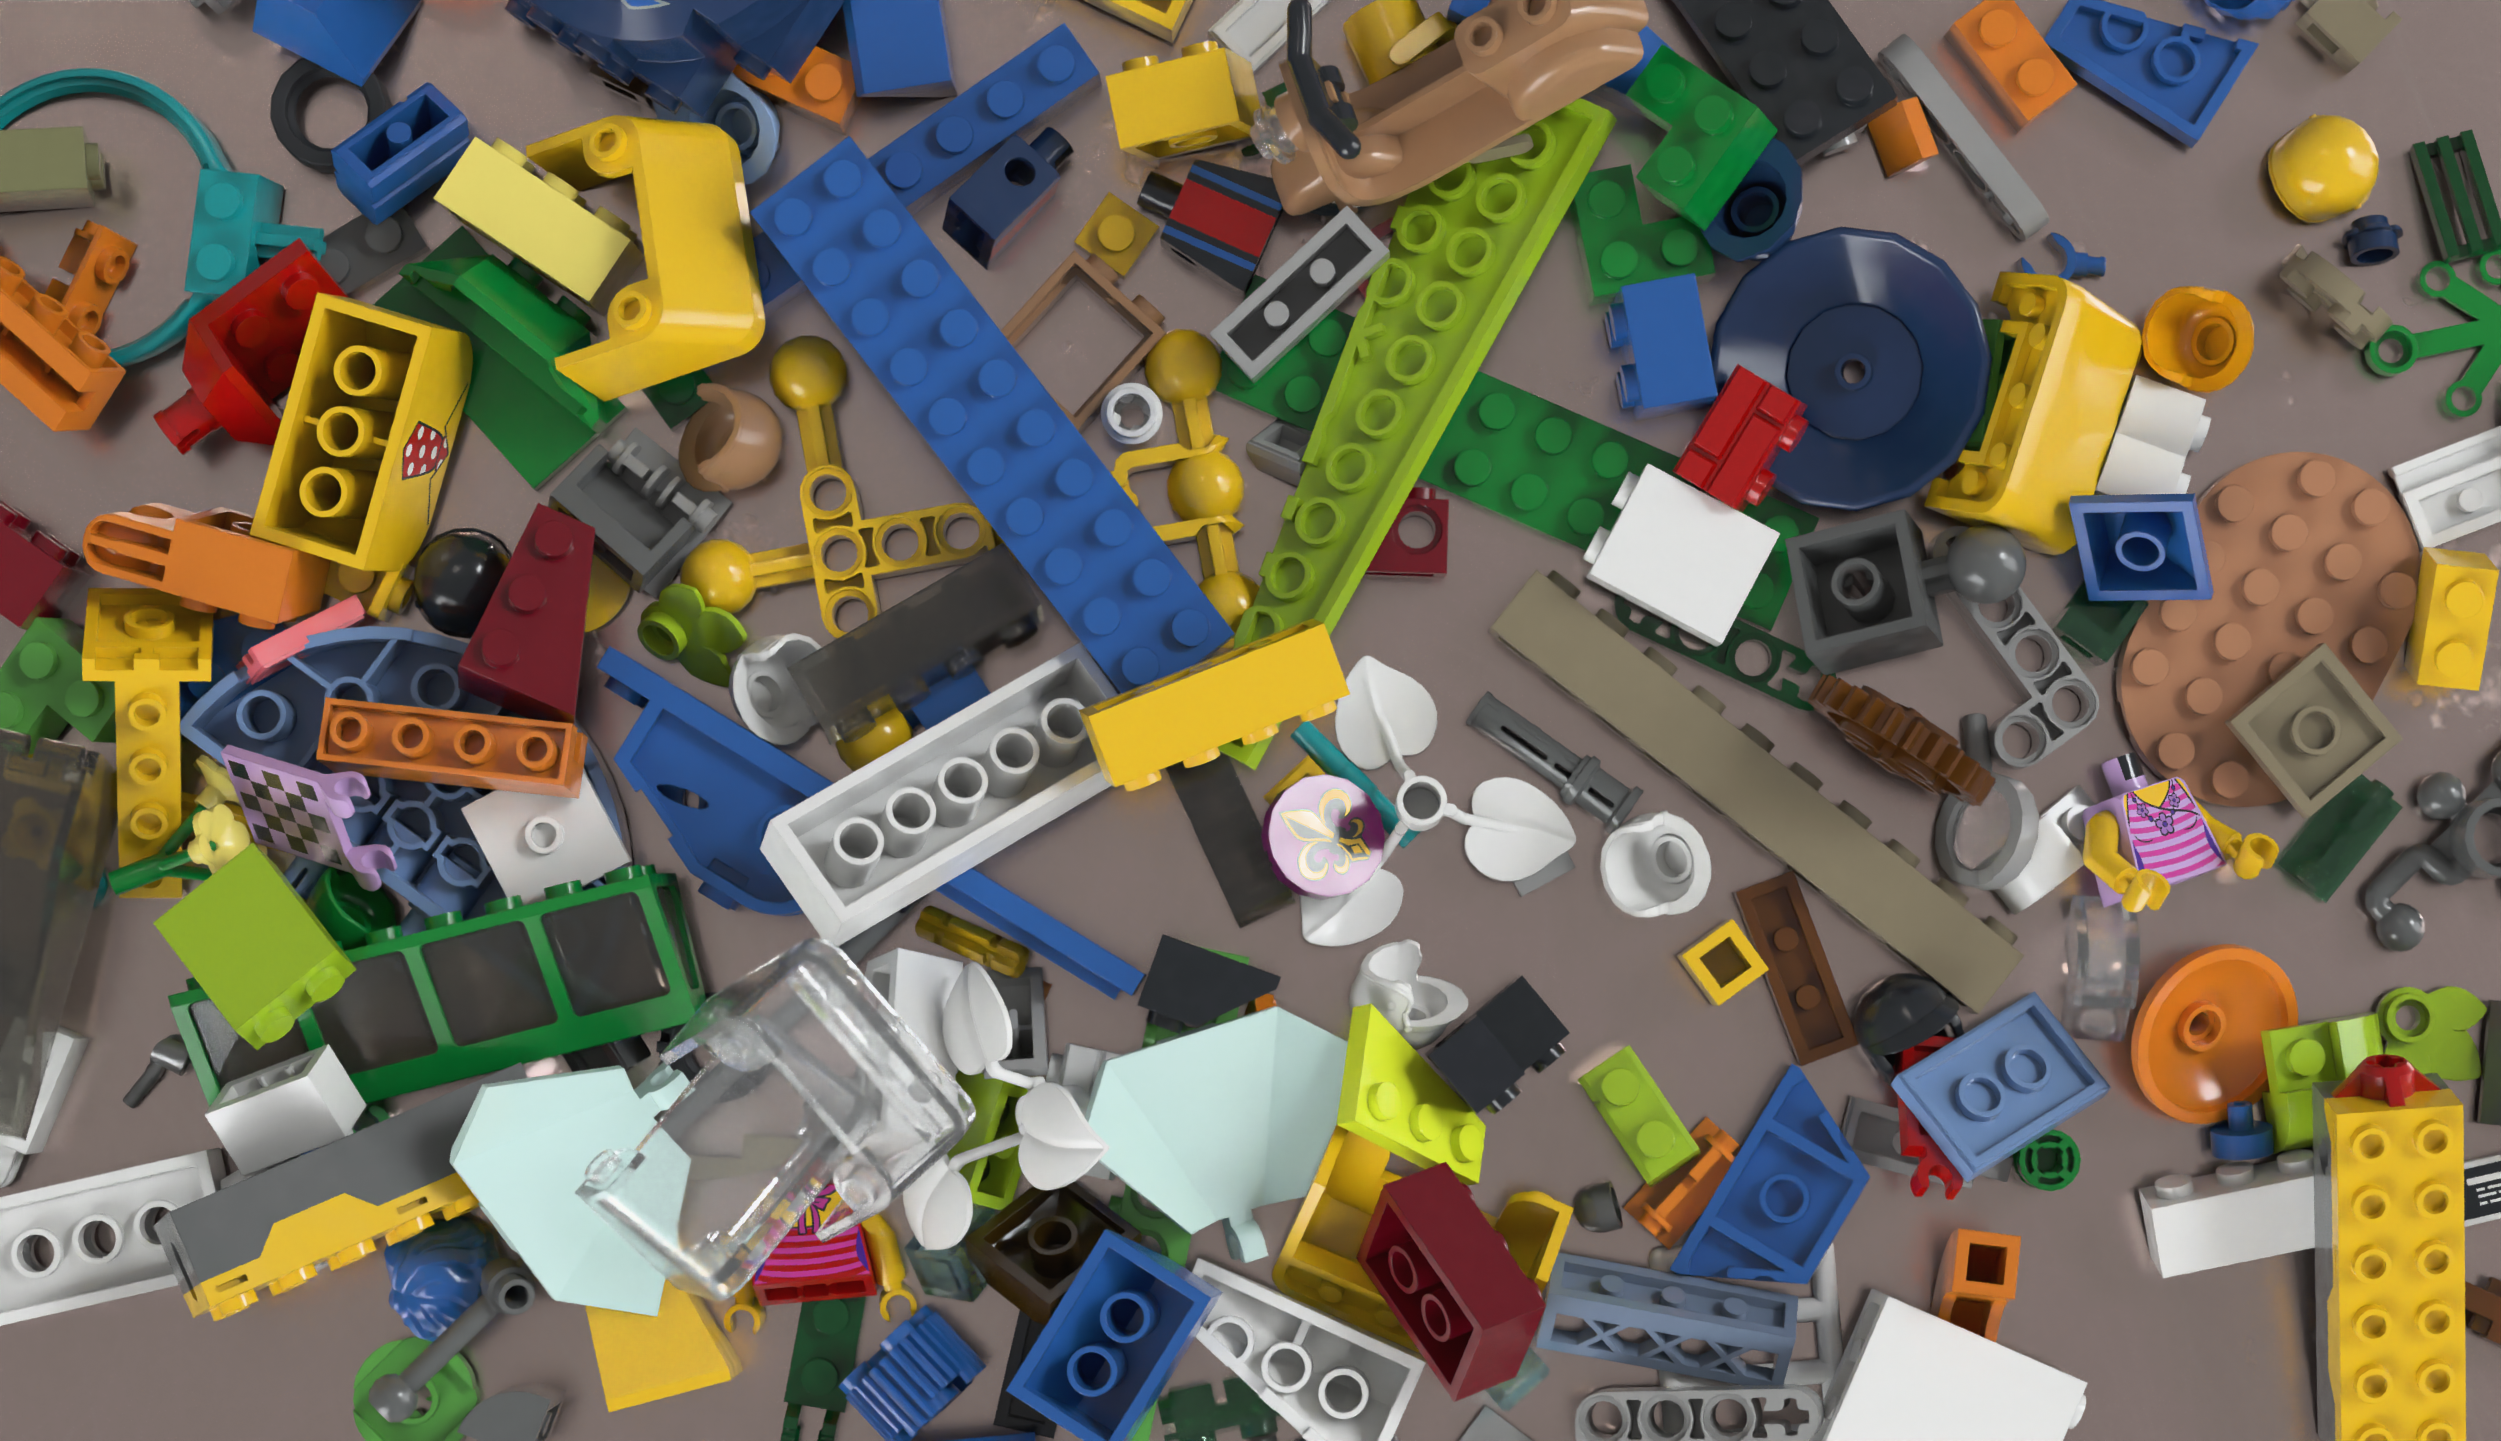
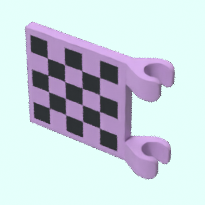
M229 744L220 752L255 843L352 873L358 884L368 891L378 890L382 885L379 874L376 871L377 869L386 868L390 871H395L398 868L389 847L381 844L352 847L342 820V818L347 819L355 813L353 803L349 797L361 796L364 799H368L371 796L366 779L361 773L347 771L323 774Z

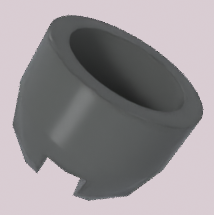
M1610 1180L1586 1187L1575 1202V1217L1582 1227L1591 1232L1606 1233L1623 1228L1618 1198Z

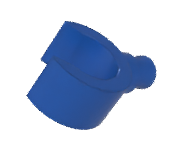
M2051 232L2046 237L2062 258L2063 266L2058 275L2059 277L2068 280L2071 276L2086 277V275H2098L2103 277L2105 275L2106 257L2088 256V253L2075 252L2069 240L2060 234ZM2023 257L2017 261L2018 273L2037 274L2032 265Z

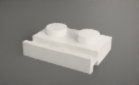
M2501 426L2387 469L2398 489V498L2412 526L2420 552L2423 551V547L2433 548L2501 522Z

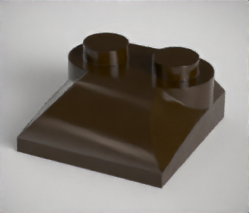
M1072 1182L1067 1186L1054 1190H1040L1034 1186L967 1236L965 1243L967 1255L983 1275L987 1284L1032 1320L1046 1326L1105 1229H1109L1138 1244L1142 1241V1235L1138 1229L1076 1182Z

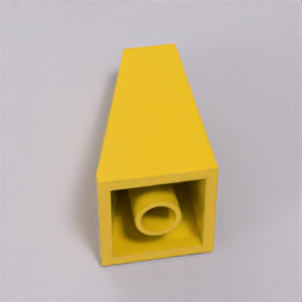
M673 1247L658 1316L585 1305L609 1412L729 1381L743 1371L740 1358Z

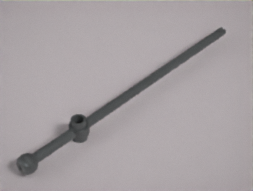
M924 896L841 944L694 1087L695 1091L675 1106L658 1122L659 1126L675 1142L922 901ZM520 1257L516 1261L499 1258L489 1262L481 1274L480 1287L482 1295L400 1375L385 1374L375 1380L369 1390L368 1401L388 1422L397 1423L409 1418L417 1408V1392L498 1313L519 1315L526 1312L532 1306L536 1290L535 1275Z

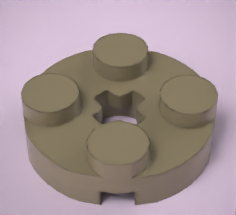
M2297 244L2281 262L2283 270L2279 273V276L2289 285L2286 290L2313 313L2321 305L2327 309L2326 313L2336 322L2333 326L2335 330L2358 349L2362 350L2369 341L2376 343L2393 324L2389 315L2380 306L2372 313L2361 304L2366 292L2317 253L2311 251L2307 255L2303 245Z

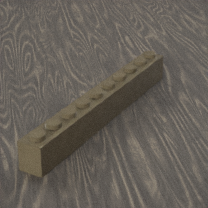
M1536 569L1489 628L1488 632L1789 871L1794 870L1798 878L1919 974L1939 985L1945 993L1950 992L1952 997L1967 1012L1979 1014L2025 956L2013 947L2018 937L2009 928L1990 915L1984 922L1980 921L1964 908L1970 899L1956 886L1942 877L1935 884L1915 869L1921 860L1908 848L1891 838L1887 845H1884L1867 831L1872 821L1860 810L1845 800H1842L1839 806L1836 807L1818 792L1824 784L1808 769L1795 761L1788 769L1769 754L1775 745L1760 731L1748 723L1739 730L1721 716L1727 707L1712 693L1700 685H1697L1691 692L1672 677L1678 668L1664 655L1650 646L1644 653L1639 651L1624 639L1630 630L1616 617L1603 608H1600L1595 615L1576 601L1581 591L1568 579L1555 570H1551L1546 577Z

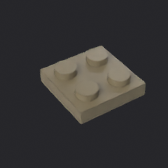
M2325 643L2317 644L2224 722L2302 818L2311 817L2403 740L2402 736Z

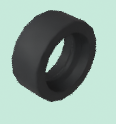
M301 58L281 75L271 96L270 119L277 139L300 163L319 172L335 173L336 169L333 165L331 154L333 148H321L305 138L300 132L296 120V109L303 91L313 82L326 77H343L306 58ZM374 73L370 75L362 87L356 85L363 93L368 106L366 125L392 107L385 85Z

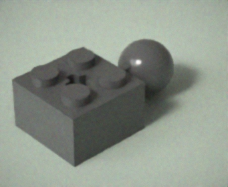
M1905 509L1785 539L1805 653L1824 675L1944 646L1934 596L1956 591L1971 602L1994 604L2014 594L2023 582L2026 573V555L2019 540L2008 530L1990 524L1977 525L1963 531L1952 542L1947 555L1927 560L1922 530ZM1873 586L1871 591L1865 596V588Z

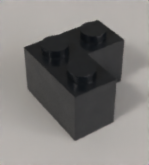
M1519 975L1427 1051L1425 1055L1474 1113L1478 1114L1486 1107L1494 1115L1522 1092L1515 1082L1525 1075L1524 1071L1532 1066L1539 1074L1567 1051L1560 1041L1570 1032L1523 975Z

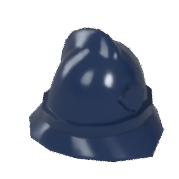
M1772 138L1705 231L1700 229L1711 249L1736 262L1744 260L1763 261L1792 239L1803 211L1802 169L1788 146Z

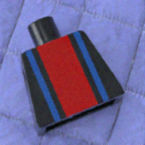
M1195 160L1184 184L1151 171L1137 201V205L1168 218L1160 237L1161 246L1234 295L1243 299L1284 211L1273 178L1202 160Z

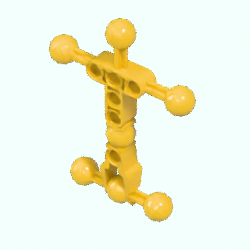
M1176 328L1166 332V335L1148 353L1144 359V375L1149 388L1161 400L1171 404L1178 443L1122 453L1115 460L1114 471L1109 472L1138 508L1139 500L1130 489L1129 476L1132 473L1173 465L1167 478L1166 495L1172 510L1183 522L1153 526V528L1166 545L1196 539L1203 580L1198 584V587L1236 635L1243 613L1253 606L1260 586L1250 576L1241 573L1239 570L1233 535L1245 527V524L1233 515L1238 511L1244 498V479L1237 464L1228 455L1221 453L1229 438L1214 434L1207 398L1216 389L1222 376V359L1216 345L1205 334L1193 329ZM800 335L787 340L775 351L769 365V382L774 395L786 407L795 410L807 470V474L800 485V500L808 543L749 553L742 545L729 539H711L698 544L686 556L680 569V584L697 588L702 595L705 606L718 607L734 614L741 611L752 600L757 589L815 579L823 623L829 633L838 641L849 701V708L841 715L835 728V746L840 759L851 770L856 771L913 738L911 725L894 704L887 701L885 697L874 637L881 625V609L875 580L969 563L979 559L986 551L989 552L991 558L999 557L1000 553L1013 560L1017 559L978 508L968 503H952L864 520L859 490L855 481L843 467L832 406L841 396L846 384L847 366L841 352L830 341L817 335ZM827 479L842 481L846 487V498L843 504L832 511L821 510L814 503L816 487ZM959 517H969L974 519L979 525L977 541L966 549H956L951 547L946 541L948 524ZM898 528H908L913 530L918 536L916 552L905 560H894L885 551V541L888 535ZM847 539L854 542L857 548V559L854 565L842 572L828 569L824 561L827 547L833 541ZM850 599L864 602L868 609V620L865 626L856 632L840 630L835 621L838 607ZM1234 637L1220 648H1233Z

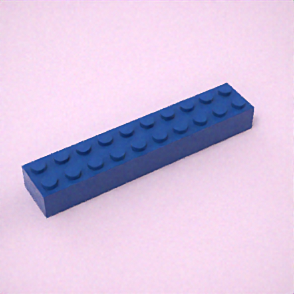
M850 136L750 211L756 223L1120 693L1200 663L1234 637L1235 633Z

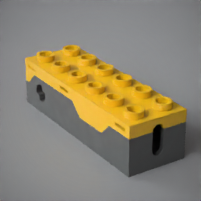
M2389 1054L2373 1055L2366 1057L2345 1080L2312 1082L2318 1436L2322 1441H2466L2463 1104L2437 1073L2423 1074L2401 1056Z
M521 1062L168 1212L153 1226L193 1318L210 1312L214 1322H217L258 1302L259 1300L255 1292L269 1286L272 1296H277L317 1276L318 1274L314 1266L327 1261L331 1271L337 1270L377 1250L373 1242L375 1239L385 1236L388 1245L392 1246L434 1225L431 1215L442 1211L445 1220L449 1221L478 1208V1199L449 1162L451 1148L482 1084L528 1078Z

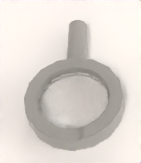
M1974 713L1962 718L1966 756L1979 762L1980 766L1989 771L1990 775L1996 779V783L1981 807L1976 805L1974 807L1965 801L1963 803L1949 794L1942 805L1936 823L1935 849L1940 866L1951 880L1972 888L1987 891L2004 887L2017 878L2027 865L2038 839L2039 813L2033 794L2021 781L1993 772L1987 717L1984 714Z

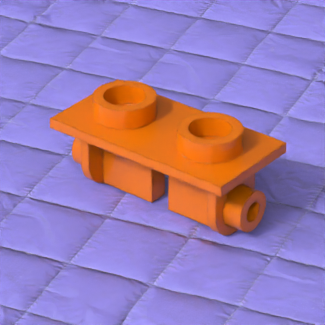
M87 220L82 230L75 229L74 236L58 266L75 275L70 286L52 278L45 294L64 305L68 311L66 317L80 330L95 335L101 326L102 316L119 282L128 271L130 260L137 248V244L101 224L98 225Z
M1707 1116L1690 1134L1702 1154L1650 1188L1645 1183L1623 1207L1669 1250L1704 1212L1741 1149L1739 1144L1729 1134L1716 1126Z

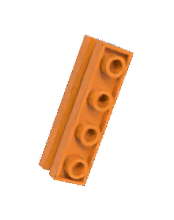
M0 256V384L52 431L90 430L127 371L109 355L111 350L103 340L89 332L80 330L66 317L68 311L64 305L49 295L39 293L24 279L26 274L18 264L4 256Z
M325 697L316 760L334 773L354 771L361 773L363 776L579 799L588 737L584 733L577 732L578 728L573 723Z

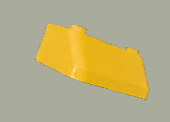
M613 115L525 146L527 158L546 172L556 175L577 191L633 173L648 276L645 280L630 284L621 289L611 301L607 313L610 339L556 357V370L606 402L744 355L759 343L766 323L740 150L736 141L720 127L710 123Z

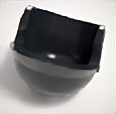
M454 528L436 535L423 548L414 571L415 606L426 622L448 636L471 639L511 559L509 550L495 535L477 528Z
M1913 973L1890 975L1875 982L1862 995L1854 1015L1856 1040L1863 1053L1870 1060L1871 1065L1882 1075L1883 1081L1891 1086L1896 1077L1893 1069L1895 1053L1909 1049L1932 1036L1959 1038L1965 1034L1962 1029V1022L1957 1014L1959 1003L1952 997L1950 992L1945 993L1939 985L1929 978Z

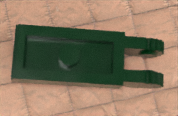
M868 1296L802 1302L784 1402H788L780 1441L800 1440L802 1430L800 1422L803 1406L826 1409L823 1427L819 1431L817 1441H836L841 1413H845L848 1406L847 1395L838 1386L854 1371Z

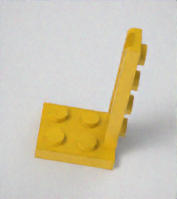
M88 588L82 650V681H115L119 868L157 854L182 824L180 681L211 682L214 613L187 609L179 604L180 596L155 588ZM181 845L176 852L182 851L183 846ZM164 877L120 894L119 898H182L183 878Z

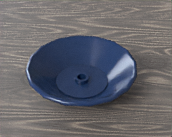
M1842 226L1790 240L1775 253L1770 254L1768 259L1761 261L1743 275L1715 323L1711 349V361L1718 395L1737 364L1808 405L1801 416L1809 421L1801 440L1791 453L1781 449L1769 471L1776 474L1772 487L1801 504L1860 511L1911 497L1956 463L1985 413L1992 356L1979 305L1945 260L1897 233ZM1852 361H1861L1865 367V375L1857 383H1848L1844 377V369Z

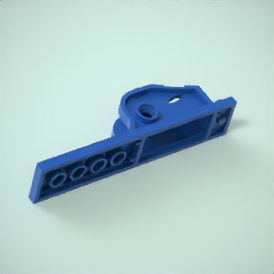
M609 646L597 665L598 669L610 675L604 687L635 706L644 708L613 760L634 791L642 790L672 834L668 841L689 872L703 880L697 891L727 910L732 909L736 911L739 904H742L753 911L768 915L787 917L805 914L761 852L760 847L771 819L829 787L834 782L758 737L753 732L626 654ZM685 789L699 796L698 808L684 805ZM973 867L935 889L1114 1000L1118 999L1122 990L1134 996L1147 975Z

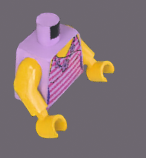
M2136 752L2101 764L2113 798L2084 809L2082 819L2085 837L2082 860L2084 865L2095 874L2100 899L2104 908L2121 902L2123 907L2129 912H2140L2146 904L2151 910H2159L2170 892V886L2226 866V860L2231 857L2234 858V872L2242 879H2253L2259 875L2262 868H2272L2279 853L2278 844L2272 838L2261 833H2252L2247 835L2242 842V835L2215 819L2192 796L2186 782L2181 778L2174 777L2148 786Z

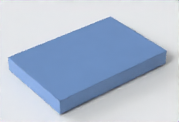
M2035 991L1901 1072L1891 1083L1892 1088L1967 1183L2099 1101L2111 1089V1086Z

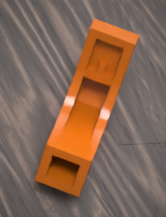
M1960 1228L1954 1230L1947 1241L1942 1256L1930 1314L1996 1342L2004 1308L2007 1302L2015 1300L2021 1236Z

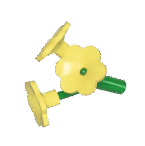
M202 754L195 760L193 766L204 776L207 783L206 787L194 800L197 805L196 808L157 854L108 872L109 881L117 896L164 877L205 881L249 846L250 836L246 826L239 821H235L231 810L224 805L227 800L234 801L241 806L227 769L218 766L212 759ZM194 831L196 837L189 842L188 848L176 852ZM255 844L267 855L266 845ZM193 861L196 864L203 863L205 865H208L209 868L186 866L182 864Z

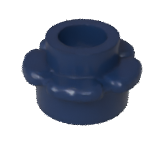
M2368 215L2354 220L2351 223V230L2347 231L2341 240L2344 243V248L2349 250L2351 263L2361 266L2377 265L2388 262L2399 255L2398 239L2403 236V230L2395 224L2390 226L2388 218L2384 215Z

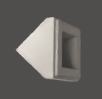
M1276 419L1247 442L1246 452L1257 470L1298 486L1306 466L1302 458L1312 431Z

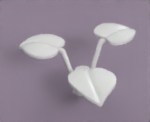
M1363 656L1345 680L1350 695L1338 699L1335 716L1337 741L1347 759L1360 769L1374 770L1382 767L1390 760L1392 761L1394 768L1404 780L1395 802L1396 815L1400 821L1384 843L1380 864L1370 880L1347 895L1324 900L1299 895L1302 934L1304 939L1311 944L1341 947L1370 939L1387 928L1399 912L1404 891L1400 880L1392 873L1381 869V867L1408 829L1415 831L1429 830L1435 827L1443 816L1471 826L1464 841L1466 855L1471 864L1481 874L1498 881H1518L1536 874L1554 859L1570 850L1576 843V835L1569 820L1552 799L1533 785L1516 778L1501 777L1482 782L1475 789L1472 796L1473 814L1465 813L1459 810L1456 805L1447 803V795L1443 786L1432 777L1416 776L1415 772L1410 770L1402 757L1413 756L1423 752L1434 737L1437 727V711L1430 694L1410 676L1384 665L1371 656Z
M970 962V964L964 967L947 1000L942 1022L943 1039L952 1062L964 1074L976 1075L986 1068L987 1073L991 1077L1027 1088L1028 1092L1019 1098L1015 1108L1016 1122L1019 1126L1018 1133L957 1154L951 1160H949L947 1153L939 1143H928L920 1147L911 1157L903 1179V1204L908 1223L916 1239L925 1247V1250L949 1249L957 1245L970 1227L973 1216L971 1190L964 1176L959 1173L960 1169L967 1163L1019 1145V1164L1027 1180L1040 1190H1054L1067 1186L1082 1177L1109 1150L1106 1142L1091 1128L1085 1119L1090 1099L1082 1087L1078 1085L1060 1086L1057 1083L1045 1082L1042 1076L1028 1077L1004 1069L998 1061L1005 1059L1012 1049L1013 1032L1011 1020L996 986L987 972L977 962Z

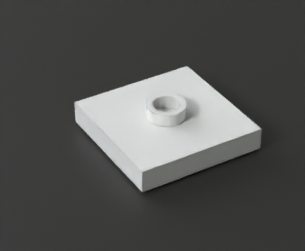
M584 768L579 799L495 790L461 808L506 897L521 895L523 906L546 900L544 888L575 880H581L583 888L604 877V873L617 870L632 862Z

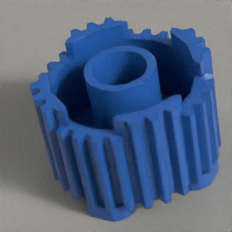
M925 1305L908 1321L905 1320L879 1345L881 1349L867 1362L865 1360L838 1387L847 1395L846 1399L885 1441H911L919 1434L917 1431L946 1409L987 1365L937 1311L933 1312Z

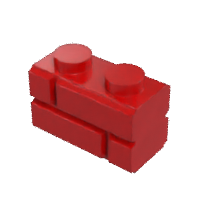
M1737 364L1673 469V472L1736 510L1743 512L1749 502L1757 507L1764 500L1776 479V474L1769 471L1779 452L1783 449L1791 453L1804 435L1809 421L1801 416L1808 405L1747 368Z

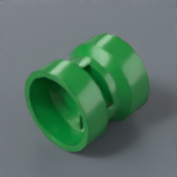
M2053 1129L2010 1156L2013 1158L2012 1170L2021 1182L2029 1187L2046 1191L2063 1189L2073 1182L2079 1172L2081 1163L2079 1148L2073 1139L2062 1131Z

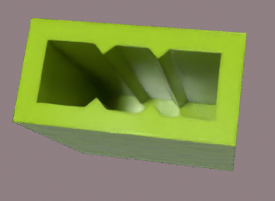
M253 842L153 922L235 1032L257 1050L266 1043L277 1041L285 1036L293 1027L295 1019L316 1002H323L334 996L342 988L345 979L357 970L277 865Z

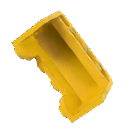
M1336 1124L1307 1194L1302 1199L1272 1271V1279L1277 1288L1285 1295L1420 1353L1356 1259L1383 1185L1404 1177L1385 1170L1392 1152ZM1519 1192L1507 1200L1499 1218L1483 1211L1481 1212L1491 1227L1503 1235L1510 1254L1526 1277L1534 1280L1542 1294L1548 1283L1574 1208L1554 1200L1543 1192Z

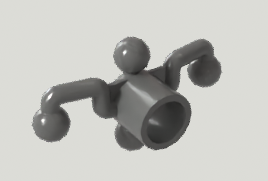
M2501 750L2492 761L2491 773L2493 781L2473 802L2466 803L2464 785L2459 778L2448 772L2431 773L2419 785L2417 799L2424 814L2436 820H2449L2450 823L2431 845L2420 843L2406 848L2366 889L2364 898L2366 909L2377 921L2376 930L2378 938L2390 950L2398 952L2412 950L2419 945L2424 937L2425 922L2420 912L2410 904H2394L2390 900L2421 868L2440 884L2449 886L2461 884L2470 876L2483 879L2501 878V860L2495 864H2490L2483 860L2476 850L2474 841L2475 827L2483 814H2493L2501 818Z

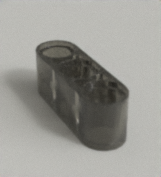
M1220 752L1219 757L1195 767L1185 768L1183 761L1165 767L1239 928L1241 929L1295 904L1296 901L1290 888L1280 882L1271 869L1273 864L1269 860L1268 852H1264L1261 839L1262 827L1230 758Z

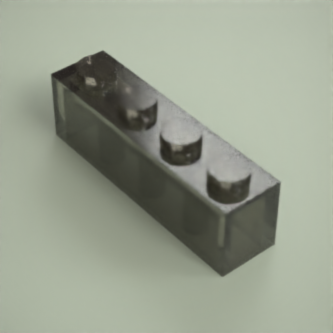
M1001 543L794 663L787 670L794 687L829 745L840 739H843L844 743H850L872 731L877 725L875 719L897 707L898 711L902 712L923 702L931 694L929 687L948 676H951L953 680H959L970 675L984 664L983 656L1004 644L1007 649H1012L1031 639L1039 630L1036 625L1044 621L1042 604L1005 544Z

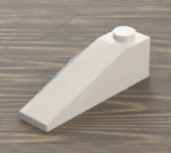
M1201 1258L1197 1259L1192 1273L1223 1293L1202 1325L1196 1338L1245 1381L1273 1410H1276L1306 1441L1392 1440L1425 1367L1426 1360L1422 1355Z

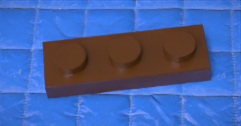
M1794 870L1733 892L1753 946L1769 968L1764 975L1799 1066H1804L1859 1045Z

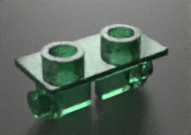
M2361 774L2321 808L2277 865L2326 903L2403 807L2392 799L2394 793L2386 785L2376 779L2371 782Z
M1240 1377L1223 1381L1228 1403L1225 1405H1215L1211 1384L1176 1392L1171 1391L1168 1392V1399L1157 1401L1162 1425L1175 1424L1176 1433L1164 1435L1165 1441H1217L1216 1435L1240 1430L1242 1440L1252 1439L1278 1432L1276 1421L1284 1420V1418L1266 1404Z

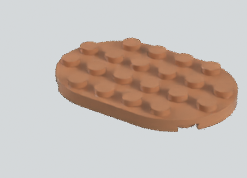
M2286 452L2256 459L2228 472L2206 490L2197 501V507L2214 591L2212 600H2144L2123 641L2117 666L2119 668H2117L2116 674L2117 702H2120L2124 721L2131 736L2129 739L2144 763L2160 779L2165 781L2174 777L2181 778L2186 782L2192 796L2196 800L2225 807H2254L2286 800L2287 798L2224 722L2319 643H2325L2373 701L2414 620L2421 558L2417 539L2405 512L2394 496L2379 481L2364 470L2342 459L2313 452Z

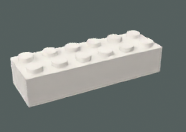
M1080 642L771 819L760 850L831 951L1110 787L1111 784L1105 781L1079 710L1114 697L1118 693Z

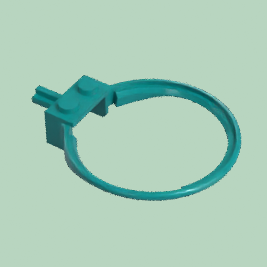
M99 68L68 69L45 74L26 81L0 97V130L35 105L67 94L103 92L136 100L164 116L178 129L195 152L203 168L200 169L184 287V291L193 294L190 299L185 298L166 320L146 335L133 342L110 349L109 355L122 367L145 361L179 343L187 336L190 318L299 237L319 261L321 260V255L326 253L327 243L323 241V228L279 224L284 186L259 174L234 172L220 145L203 122L176 98L141 78L119 71Z

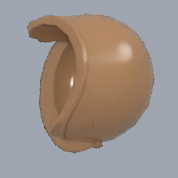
M702 383L698 385L697 395L702 400L708 401V403L693 414L685 427L679 445V467L686 482L694 489L703 492L721 491L723 493H727L729 490H740L756 485L771 473L781 455L783 433L776 412L761 397L745 390L728 388L717 383Z

